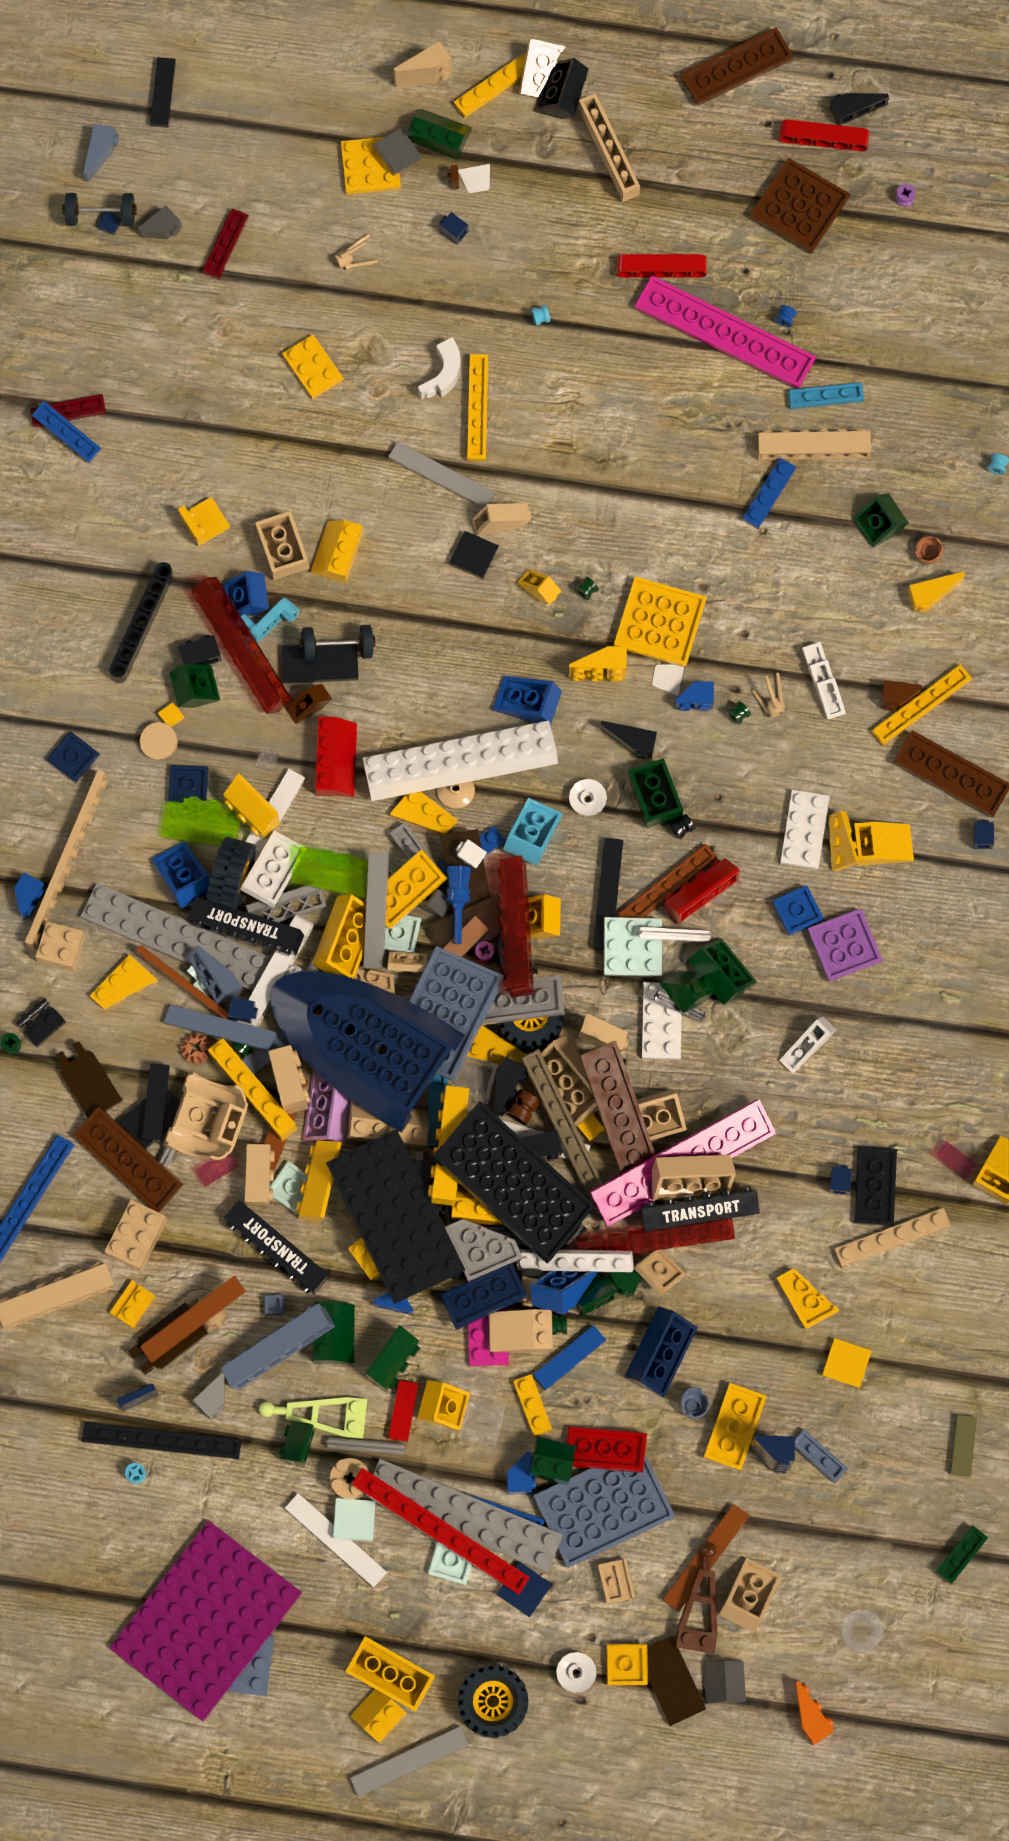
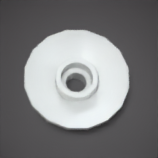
M580 780L570 790V805L580 815H596L606 805V790L596 780ZM585 797H590L591 801L586 802L584 799Z
M579 1652L569 1653L558 1663L557 1679L560 1685L567 1691L574 1693L584 1692L595 1682L596 1666L586 1654ZM578 1669L580 1675L578 1677L573 1676V1670Z

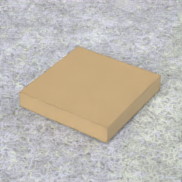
M657 1247L634 1267L661 1296L686 1275L660 1247Z

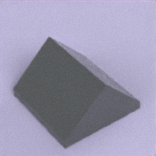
M744 1661L703 1663L706 1704L746 1702Z

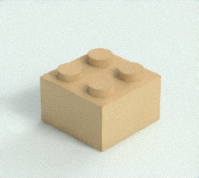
M47 921L36 954L37 962L75 973L86 938L84 931Z

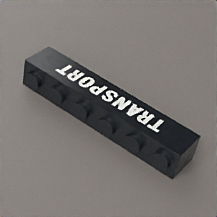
M195 897L187 917L194 927L200 929L205 927L210 932L218 935L221 932L227 934L226 936L233 940L240 938L249 945H255L256 943L268 951L275 949L284 956H290V954L297 956L304 938L303 932L298 928Z
M750 1185L739 1187L740 1190L732 1191L731 1188L720 1190V1193L714 1194L712 1191L701 1193V1196L695 1197L693 1194L682 1196V1199L676 1200L674 1197L664 1198L663 1202L657 1203L654 1200L645 1201L644 1205H639L642 1229L647 1232L760 1214L758 1193L754 1187L751 1188Z
M239 1200L224 1217L227 1222L225 1225L231 1231L235 1232L237 1230L242 1234L240 1238L248 1245L250 1243L255 1245V1250L261 1256L267 1255L271 1259L270 1263L275 1268L279 1269L281 1267L285 1270L286 1273L284 1275L292 1282L294 1280L298 1281L301 1284L299 1287L305 1293L309 1294L311 1292L315 1295L329 1279L327 1272L242 1201Z

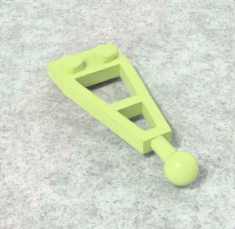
M345 1397L287 1403V1407L274 1406L271 1402L265 1401L260 1405L259 1412L264 1417H270L273 1414L286 1415V1420L310 1423L314 1425L315 1429L343 1438L363 1439L367 1399ZM347 1404L344 1430L317 1423L320 1406ZM313 1407L311 1420L292 1415L293 1409Z

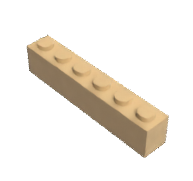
M596 93L580 99L579 111L622 202L639 196L640 185Z
M839 429L835 432H829L828 430H819L818 432H810L809 430L772 432L766 430L758 433V460H779L780 458L784 460L870 459L871 432L865 429H857L855 431Z
M99 1262L93 1264L89 1270L84 1271V1269L73 1272V1276L65 1278V1276L59 1277L52 1284H40L35 1287L36 1290L31 1292L25 1290L18 1293L15 1298L10 1299V1297L1 1299L0 1321L5 1330L116 1288L107 1264Z

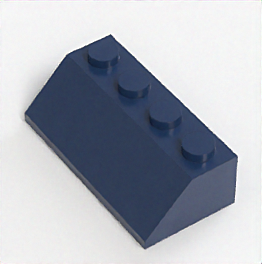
M658 1306L624 1377L634 1384L664 1398L698 1327L675 1311Z
M754 1436L750 1449L769 1470H774L776 1474H786V1471H790L795 1461V1437Z

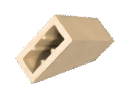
M527 503L487 504L472 518L475 535L482 536L523 528L531 521V512L528 509Z
M587 1013L581 1022L576 1037L579 1041L597 1047L616 1041L620 1053L623 1049L626 1050L629 1039L626 1038L628 1032Z

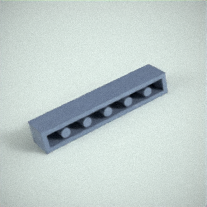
M320 1304L310 1305L306 1308V1312L292 1317L285 1326L277 1327L274 1329V1333L260 1338L256 1345L245 1348L238 1357L227 1360L225 1362L226 1365L221 1367V1370L231 1388L240 1390L334 1328L335 1325L324 1306Z

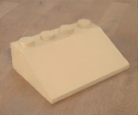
M563 1036L554 1040L541 1054L577 1127L598 1109L579 1053L568 1039ZM526 1070L528 1076L523 1083L532 1095L541 1101V1106L547 1112L528 1070Z

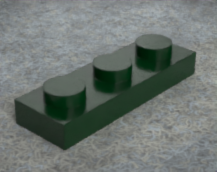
M972 1525L935 1573L952 1585L988 1537Z

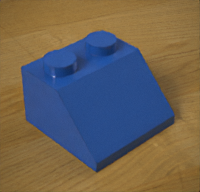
M246 571L223 583L227 618H239L243 614L254 616L269 609L265 575L263 573Z

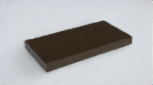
M478 829L440 835L445 867H470L456 857L458 853L456 848L461 841L465 843L466 840H470L482 849ZM482 859L476 869L470 867L468 887L470 890V901L465 903L462 909L490 898L484 859Z
M499 894L462 910V928L476 916L489 929L471 948L477 946L480 942L491 940L504 932L515 929ZM454 914L429 925L438 947L442 949L454 938Z
M673 1635L647 1647L648 1680L669 1726L706 1710L679 1648L674 1647L675 1639Z

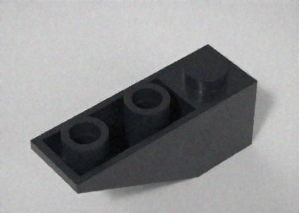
M509 1057L504 1059L496 1073L494 1114L497 1117L504 1116L508 1108L505 1105L509 1099H514L518 1092L516 1090L519 1082L523 1084L528 1076L526 1073L527 1068Z

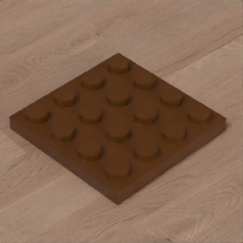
M788 158L751 212L750 218L812 254L849 200L851 194Z

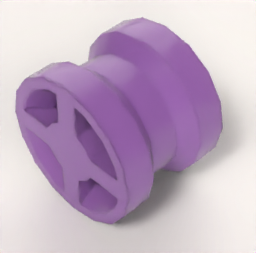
M909 184L901 185L897 190L896 202L902 207L910 206L914 201L915 189Z
M480 942L475 948V956L480 963H489L494 958V947L489 942Z

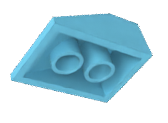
M528 798L508 835L503 850L538 866L563 813Z

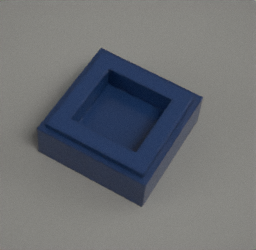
M105 211L97 227L102 231L115 235L122 222V217Z

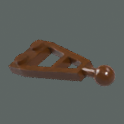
M707 1542L701 1548V1553L704 1556L702 1569H697L677 1626L674 1647L715 1654L718 1634L715 1572L710 1571L712 1558L717 1553V1548L713 1543ZM703 1576L708 1577V1597L697 1595ZM694 1601L709 1604L710 1632L685 1629Z

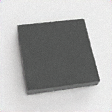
M402 128L373 145L394 176L422 158Z

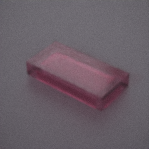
M948 1141L942 1145L934 1156L964 1180L967 1179L977 1166L974 1161Z
M229 1153L225 1158L209 1161L195 1171L204 1186L207 1187L239 1166L231 1153Z

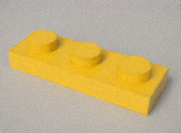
M532 1374L514 1380V1386L533 1436L536 1437L552 1431Z

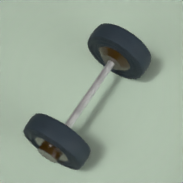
M66 193L65 204H63L62 210L67 226L77 225L79 211H120L123 226H133L135 215H137V204L134 202L133 193H123L120 208L79 207L76 193Z
M371 625L360 626L358 640L316 642L312 627H303L301 639H299V649L302 650L304 661L314 660L316 646L358 644L363 659L373 657V647L376 645Z

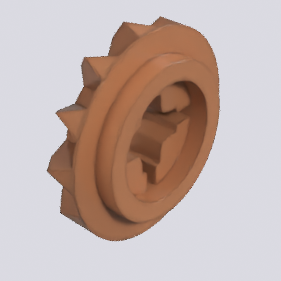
M199 1033L189 1034V1036L183 1039L180 1047L181 1054L186 1061L199 1064L209 1058L208 1049L211 1048V1043L205 1035ZM200 1043L199 1048L202 1053L200 1051L192 1053L193 1048L190 1044L197 1045Z

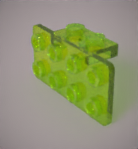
M189 797V799L184 798L183 803L171 801L166 803L161 836L164 839L221 846L226 836L238 839L241 821L237 818V813L234 810L224 809L222 803H219L218 800L208 799V801H202L198 797Z
M303 846L298 849L292 875V882L294 884L346 895L352 894L361 898L367 896L368 860L356 858L349 854H337L330 850L322 851Z

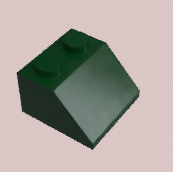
M889 493L877 495L853 517L872 548L895 536L909 524Z
M182 664L169 672L178 707L195 708L220 701L212 665Z
M682 971L660 983L661 987L683 1014L705 1003L718 990L706 974Z
M601 1274L595 1276L578 1301L577 1307L582 1316L617 1299L618 1291L608 1275L603 1277Z
M291 1421V1425L286 1426L284 1436L287 1437L285 1445L281 1444L278 1453L281 1456L282 1462L305 1467L315 1433L313 1424Z
M537 1437L529 1476L568 1485L576 1446Z

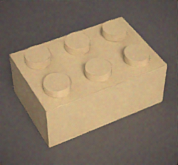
M291 511L255 522L256 530L274 580L310 569L309 561Z
M289 1045L268 1051L284 1111L287 1114L309 1109L307 1103L311 1102L306 1086L303 1087L306 1081L302 1069L298 1068L302 1065L297 1050L293 1051L292 1046Z
M130 1200L104 1251L106 1256L142 1272L168 1221L167 1217Z

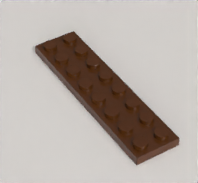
M612 1041L581 1053L579 1057L619 1172L622 1174L656 1154L616 1041Z

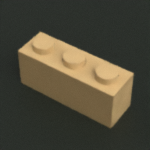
M247 1144L246 1206H270V1200H273L274 1190L270 1189V1181H274V1169H271V1162H275V1150H272L270 1144Z

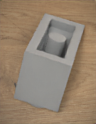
M221 1373L193 1400L210 1420L213 1417L218 1418L224 1412L226 1390L224 1374Z

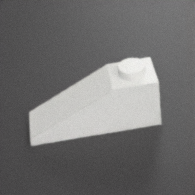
M824 1017L817 1019L779 1061L794 1074L837 1029Z

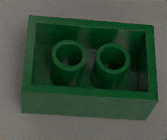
M664 758L628 770L627 777L646 828L679 818L683 815V807Z

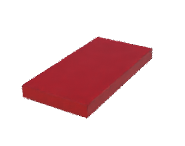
M569 1426L567 1444L576 1446L573 1467L643 1473L648 1435L642 1432Z

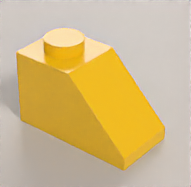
M530 569L517 582L519 586L537 600L549 605L556 600L561 592L550 576Z

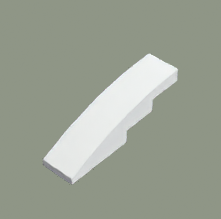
M821 642L802 647L811 678L827 719L846 714Z

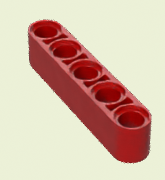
M785 119L780 124L779 140L789 144L863 152L868 149L870 131L860 127Z
M621 254L617 256V276L621 278H651V276L656 278H702L707 275V257L703 254Z

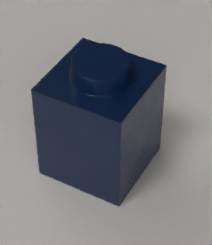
M452 212L448 216L445 215L439 223L440 233L456 245L469 232L468 224Z
M985 819L978 820L973 825V849H993L994 822H989V820Z
M232 997L228 1018L252 1024L253 1019H256L258 1015L255 1001Z
M838 1164L836 1167H832L829 1193L849 1195L852 1169L848 1168L847 1165Z

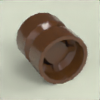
M519 1089L514 1097L515 1103H511L505 1113L518 1123L527 1125L532 1118L531 1112L536 1111L541 1101L529 1092Z

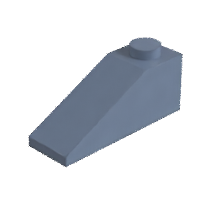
M93 125L83 172L85 182L91 180L114 152L115 145L118 146L119 135L116 133L115 127Z
M196 946L187 956L217 1004L232 999L242 989L233 972L201 947Z

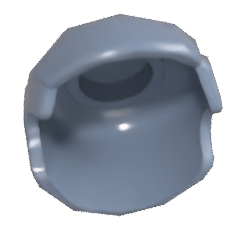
M691 1387L685 1390L681 1396L680 1409L688 1418L699 1419L705 1416L709 1409V1397L703 1393L701 1388Z

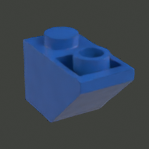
M695 681L676 699L675 709L680 711H690L691 709L709 711L713 709L714 682Z
M25 872L14 887L19 912L24 920L34 913L35 904L38 900H42L46 893L44 883Z
M526 1452L507 1472L508 1495L532 1494V1489H536L535 1477L529 1476L533 1458L531 1457V1452Z

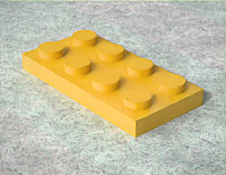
M422 849L388 879L386 926L389 929L398 924L448 879Z
M729 1383L704 1458L741 1471L767 1396Z

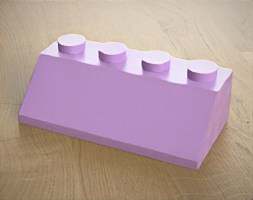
M313 1069L309 1093L311 1102L308 1103L309 1109H307L302 1141L308 1143H316L317 1140L341 1142V1145H345L351 1100L335 1089Z

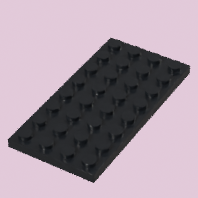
M481 1101L476 1103L431 1157L546 1263L553 1259L595 1207L594 1204Z
M397 1129L326 1162L394 1305L465 1271Z

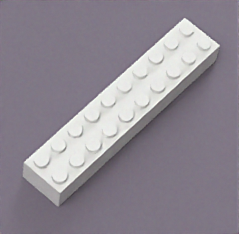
M544 721L364 757L363 763L371 801L555 765L558 764L550 722Z

